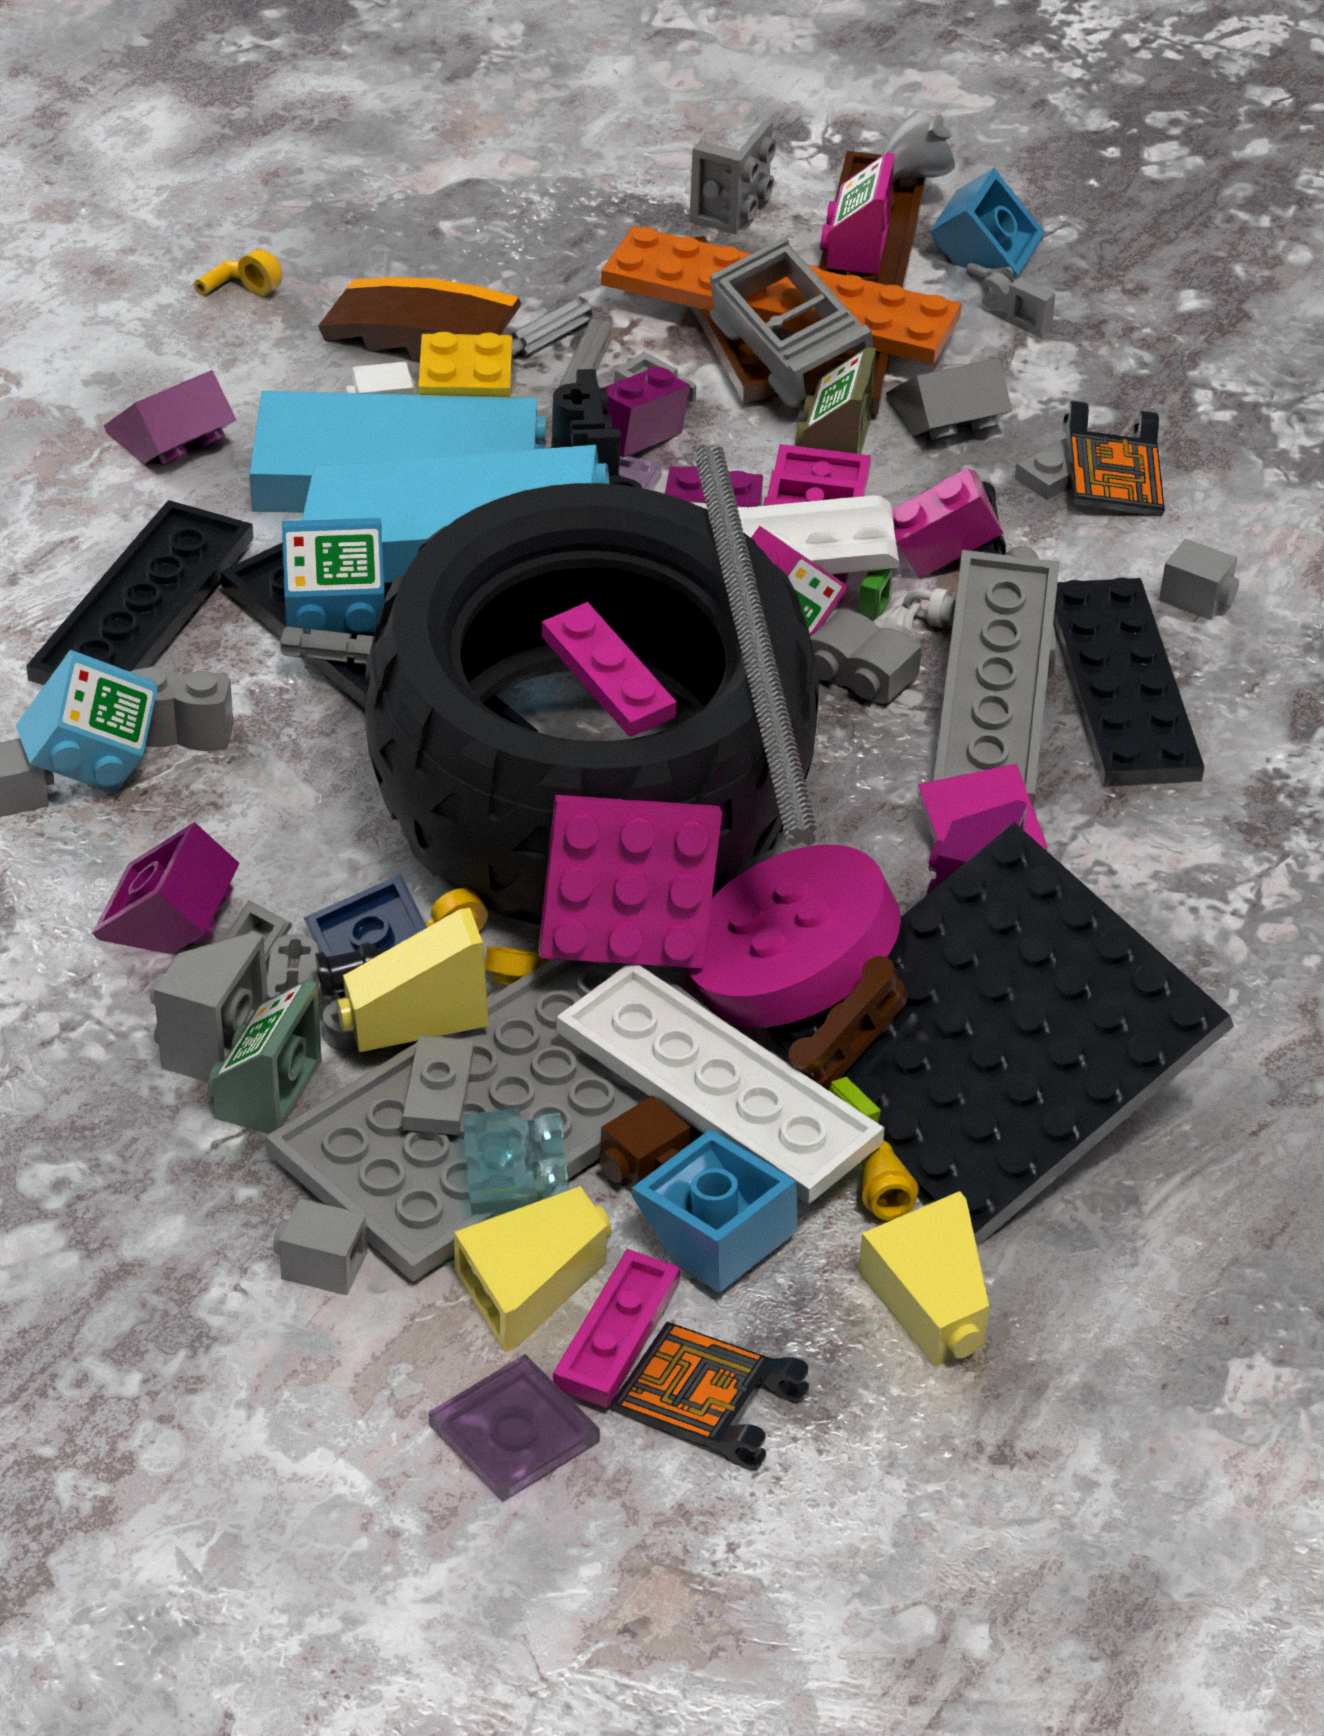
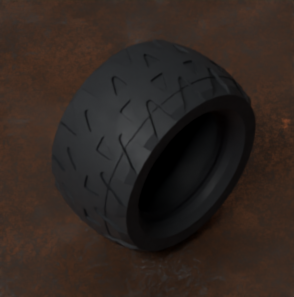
M573 483L524 490L479 506L457 518L448 526L442 527L420 545L418 554L409 565L405 575L395 577L379 614L366 664V735L369 756L384 803L392 820L399 819L403 834L409 842L411 852L434 876L439 874L456 889L470 888L476 891L485 907L504 916L541 925L555 795L720 806L722 819L712 897L735 877L756 865L758 860L768 850L774 848L779 841L784 826L778 808L779 805L777 804V795L774 792L776 790L772 783L773 779L771 778L768 759L766 758V749L761 737L760 724L758 723L756 709L754 708L755 704L753 703L750 684L748 683L747 670L745 669L743 655L741 654L740 641L735 629L732 608L730 607L726 584L723 578L724 575L721 569L722 566L719 561L720 557L718 556L707 509L658 491L606 483ZM745 534L746 546L749 551L748 555L751 560L750 564H752V569L754 570L752 573L755 574L757 592H759V597L761 598L759 601L762 602V611L764 612V620L768 627V635H770V644L775 655L777 673L780 675L781 688L785 695L783 697L786 699L785 703L787 704L786 708H788L789 722L792 724L794 742L797 744L796 748L798 749V757L802 764L803 778L806 780L814 754L819 701V683L809 629L801 610L798 594L788 576L780 567L771 562L764 551L757 546L755 540ZM588 602L664 688L691 703L700 713L674 727L651 735L616 741H582L559 738L532 731L499 716L483 703L502 690L520 682L543 675L571 671L542 638V621Z

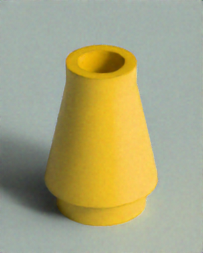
M883 1140L882 1145L861 1161L862 1200L867 1210L875 1216L891 1221L912 1211L918 1195V1184L894 1154L891 1145Z

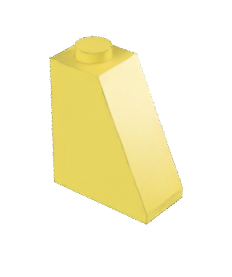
M470 908L460 909L343 975L346 998L337 1000L339 1020L343 1032H353L359 1052L418 1041L419 1035L438 1037L489 1026L483 941Z
M579 1186L454 1232L455 1272L505 1352L518 1347L606 1264L607 1238L611 1237L612 1234L611 1224L604 1208L599 1204L594 1206L583 1188Z
M960 1191L862 1233L858 1272L934 1367L956 1357H967L984 1345L989 1302L967 1200Z

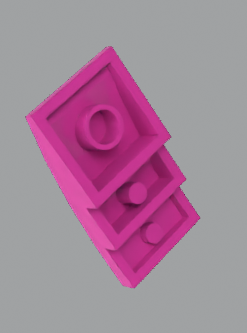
M779 444L775 470H772L768 495L765 497L763 506L865 496L871 467V455ZM849 572L833 574L834 577L847 584Z

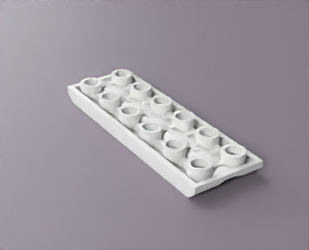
M871 495L737 508L743 532L749 537H752L756 529L761 526L832 575L899 568L891 503L882 496Z

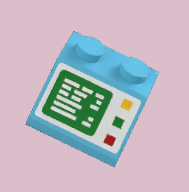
M70 650L16 724L29 763L116 794L144 755L158 689L156 682Z

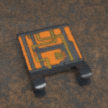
M1070 401L1069 413L1064 415L1062 425L1063 430L1067 434L1073 504L1163 516L1165 506L1158 450V413L1141 411L1139 414L1140 423H1136L1132 429L1133 437L1087 431L1088 404Z
M667 1321L611 1402V1409L613 1412L717 1449L740 1467L753 1471L758 1469L766 1458V1450L761 1448L765 1442V1432L758 1426L751 1424L736 1425L762 1384L766 1385L784 1400L793 1403L800 1402L809 1390V1383L804 1381L808 1374V1365L803 1360L794 1357L772 1359Z

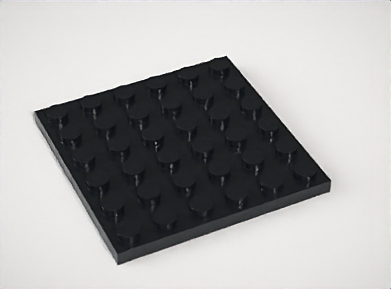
M1013 822L901 916L899 933L887 958L893 962L898 978L903 982L907 990L908 1000L900 1012L841 1078L847 1077L881 1110L878 1124L884 1127L883 1140L891 1145L894 1154L916 1180L918 1188L932 1202L958 1191L964 1195L967 1200L976 1246H978L1233 1028L1234 1024L1229 1013L1020 826ZM835 1005L808 1018L784 1025L772 1026L767 1030L773 1041L788 1055L789 1049L795 1041L804 1037H812L824 1024L829 1012Z

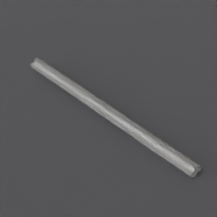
M702 444L696 449L698 452V458L695 460L696 466L698 467L697 470L705 502L707 503L706 506L710 516L718 556L720 557L719 561L722 566L724 583L726 584L725 587L730 607L732 608L735 629L740 641L742 658L747 670L746 674L748 675V683L750 684L749 687L753 703L755 704V712L760 724L759 728L761 729V737L766 749L765 753L767 754L766 758L768 759L767 762L771 778L773 779L772 783L776 790L774 792L777 795L776 799L778 800L777 804L782 816L783 829L786 840L790 845L795 846L803 842L809 846L816 841L814 838L816 835L813 833L817 829L816 821L813 819L814 815L812 814L811 800L808 798L810 797L807 793L808 789L805 788L807 787L804 783L806 780L803 778L802 764L798 757L797 744L794 742L792 724L789 722L790 718L788 717V708H786V699L783 697L785 695L782 692L780 675L777 673V664L775 663L774 651L770 644L768 627L764 620L762 602L759 601L761 598L759 597V592H757L755 574L752 573L754 570L752 569V564H750L751 560L748 555L747 542L745 541V534L740 523L741 519L738 514L739 510L735 501L734 489L731 487L732 483L728 474L729 470L725 461L724 449L718 445L709 448Z

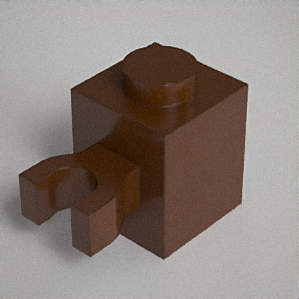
M652 1095L601 1127L600 1166L611 1181L621 1183L632 1193L633 1186L690 1145V1126Z

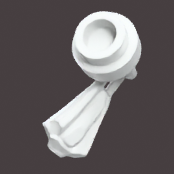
M935 588L933 592L919 589L911 590L908 594H902L897 597L890 608L873 622L879 628H891L907 635L911 634L914 616L927 620L928 624L934 627L943 628L946 624L953 625L956 596H952L950 590ZM921 599L929 601L928 611L919 609Z

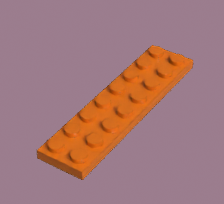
M632 226L602 268L601 285L711 311L714 307L709 276L745 258L751 253L739 251L731 246H717L700 242L692 237H679L657 232L650 227ZM808 265L862 325L866 324L872 331L873 348H876V351L934 365L961 318L962 303L947 300L943 296L917 293L905 290L897 285H883L863 280L855 275L836 274ZM787 277L744 299L765 323L769 322L771 317L780 316L808 301ZM813 307L786 321L781 328L799 332L822 320V318Z

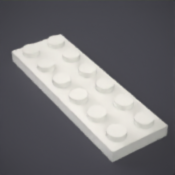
M627 964L557 1016L556 1032L647 1095L656 1097L673 1113L701 1132L706 1133L712 1129L797 1180V1198L808 1205L883 1144V1126L638 964Z

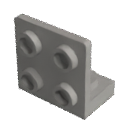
M764 120L739 151L699 141L692 149L689 222L737 234L747 220L751 221L757 207L763 200L770 198L774 187V176L770 175V163L776 151V140L772 138V122Z

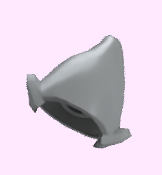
M916 110L897 127L882 153V156L885 153L895 154L893 181L903 178L909 179V177H939L949 174L954 170L955 161L947 143L952 134L950 130L943 126L944 118L941 113L931 116L925 111Z

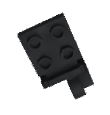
M577 369L576 383L562 385L553 393L551 448L596 445L599 464L607 463L609 484L643 488L639 482L622 477L619 474L620 429H612V417L607 415L608 399L606 387H598L595 369Z

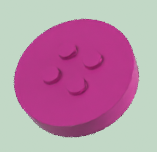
M826 844L790 850L752 866L727 883L712 897L703 968L686 967L709 1009L726 1022L755 1028L796 1022L820 1013L849 996L863 980L862 967L870 958L876 956L888 957L900 929L901 913L899 904L877 863L866 853L858 849Z

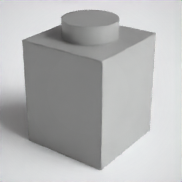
M1185 538L1165 563L1159 601L1212 620L1224 604L1229 606L1233 602L1237 594L1239 579L1234 577L1237 557Z
M20 738L0 742V817L48 807L46 785L54 784L53 772L29 763Z
M299 1198L289 1220L282 1219L274 1236L273 1251L280 1254L281 1279L348 1295L367 1255L366 1214Z

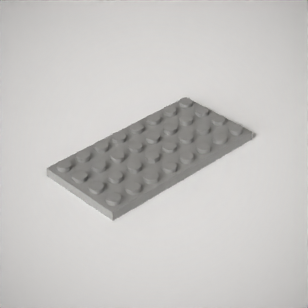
M551 959L487 999L489 1026L438 1036L474 1040V1058L460 1135L403 1130V1112L417 1043L265 1136L266 1152L324 1204L366 1214L367 1241L414 1282L454 1255L455 1231L529 1205L598 1160L601 1151V1127L650 1097L556 1032L557 1016L627 964ZM640 965L641 967H643L644 969H646L647 971H649L650 973H652L653 975H655L671 987L675 988L676 990H678L679 992H681L682 994H684L685 996H687L688 998H690L691 1000H693L694 1002H696L697 1004H699L700 1006L714 1014L711 1010H709L698 1000L692 997L689 993H687L685 990L679 987L676 983H674L672 980L666 977L654 966Z

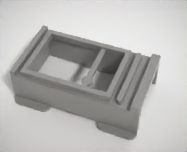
M786 237L709 276L714 307L710 311L711 319L729 339L738 340L742 338L772 372L768 377L769 385L786 405L790 407H797L806 399L804 373L849 349H852L857 354L866 347L873 348L872 331L866 324L862 325L794 251ZM787 277L808 301L780 316L771 317L770 321L765 323L744 299ZM813 307L822 318V320L782 341L771 330L773 328H781L786 321Z

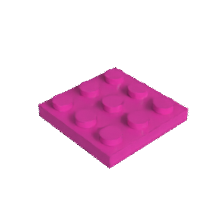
M555 795L538 948L540 958L703 968L722 819L720 806Z

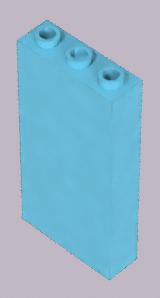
M262 391L250 467L252 511L303 513L314 466L545 449L546 417L537 416V398Z
M596 445L314 466L302 520L381 518L384 583L393 582L396 576L405 575L409 565L417 556L420 545L442 527L448 526L451 522L471 510L504 496L545 486L573 483L609 484V471L607 463L599 464Z

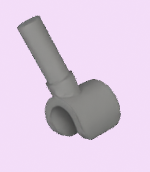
M969 263L966 268L968 273L986 279L994 272L1004 274L1011 283L1014 282L1011 267L991 269ZM989 287L990 293L992 291L995 292L993 288Z

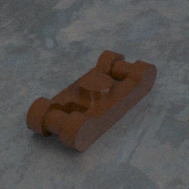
M876 956L870 958L862 967L863 980L843 1002L838 1003L831 1009L824 1024L812 1037L798 1039L789 1049L788 1055L793 1067L827 1090H829L832 1081L838 1080L900 1012L908 1000L907 990L903 982L898 978L893 962L887 957Z

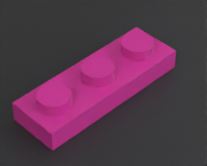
M588 602L542 621V638L629 738L676 717V700Z
M626 1249L554 1370L553 1389L608 1409L678 1287L681 1267Z

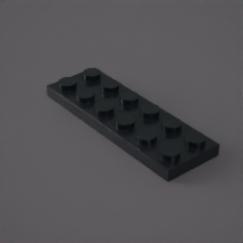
M167 500L26 665L28 681L45 685L70 650L129 672L149 667L220 581V572L231 567L254 539L253 524Z
M1120 577L1108 580H1069L1067 582H1057L1053 625L1103 787L1202 782L1205 766L1141 578Z

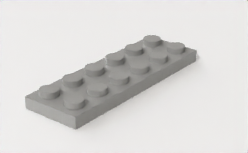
M962 550L933 781L1017 764L1033 806L1060 562Z

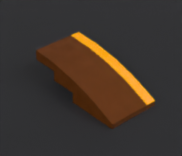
M410 277L354 279L318 327L324 341L362 336L368 351L406 346L412 361H420L422 334L449 332L466 335H480L483 333L501 335L522 304L517 296L477 285L446 280Z

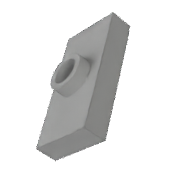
M418 1036L403 1112V1130L460 1135L474 1058V1040Z

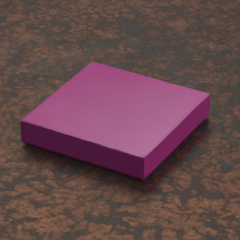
M1017 764L918 784L917 796L934 842L935 840H945L950 825L954 820L1019 800L1028 803L1024 831L1047 851L1046 841Z

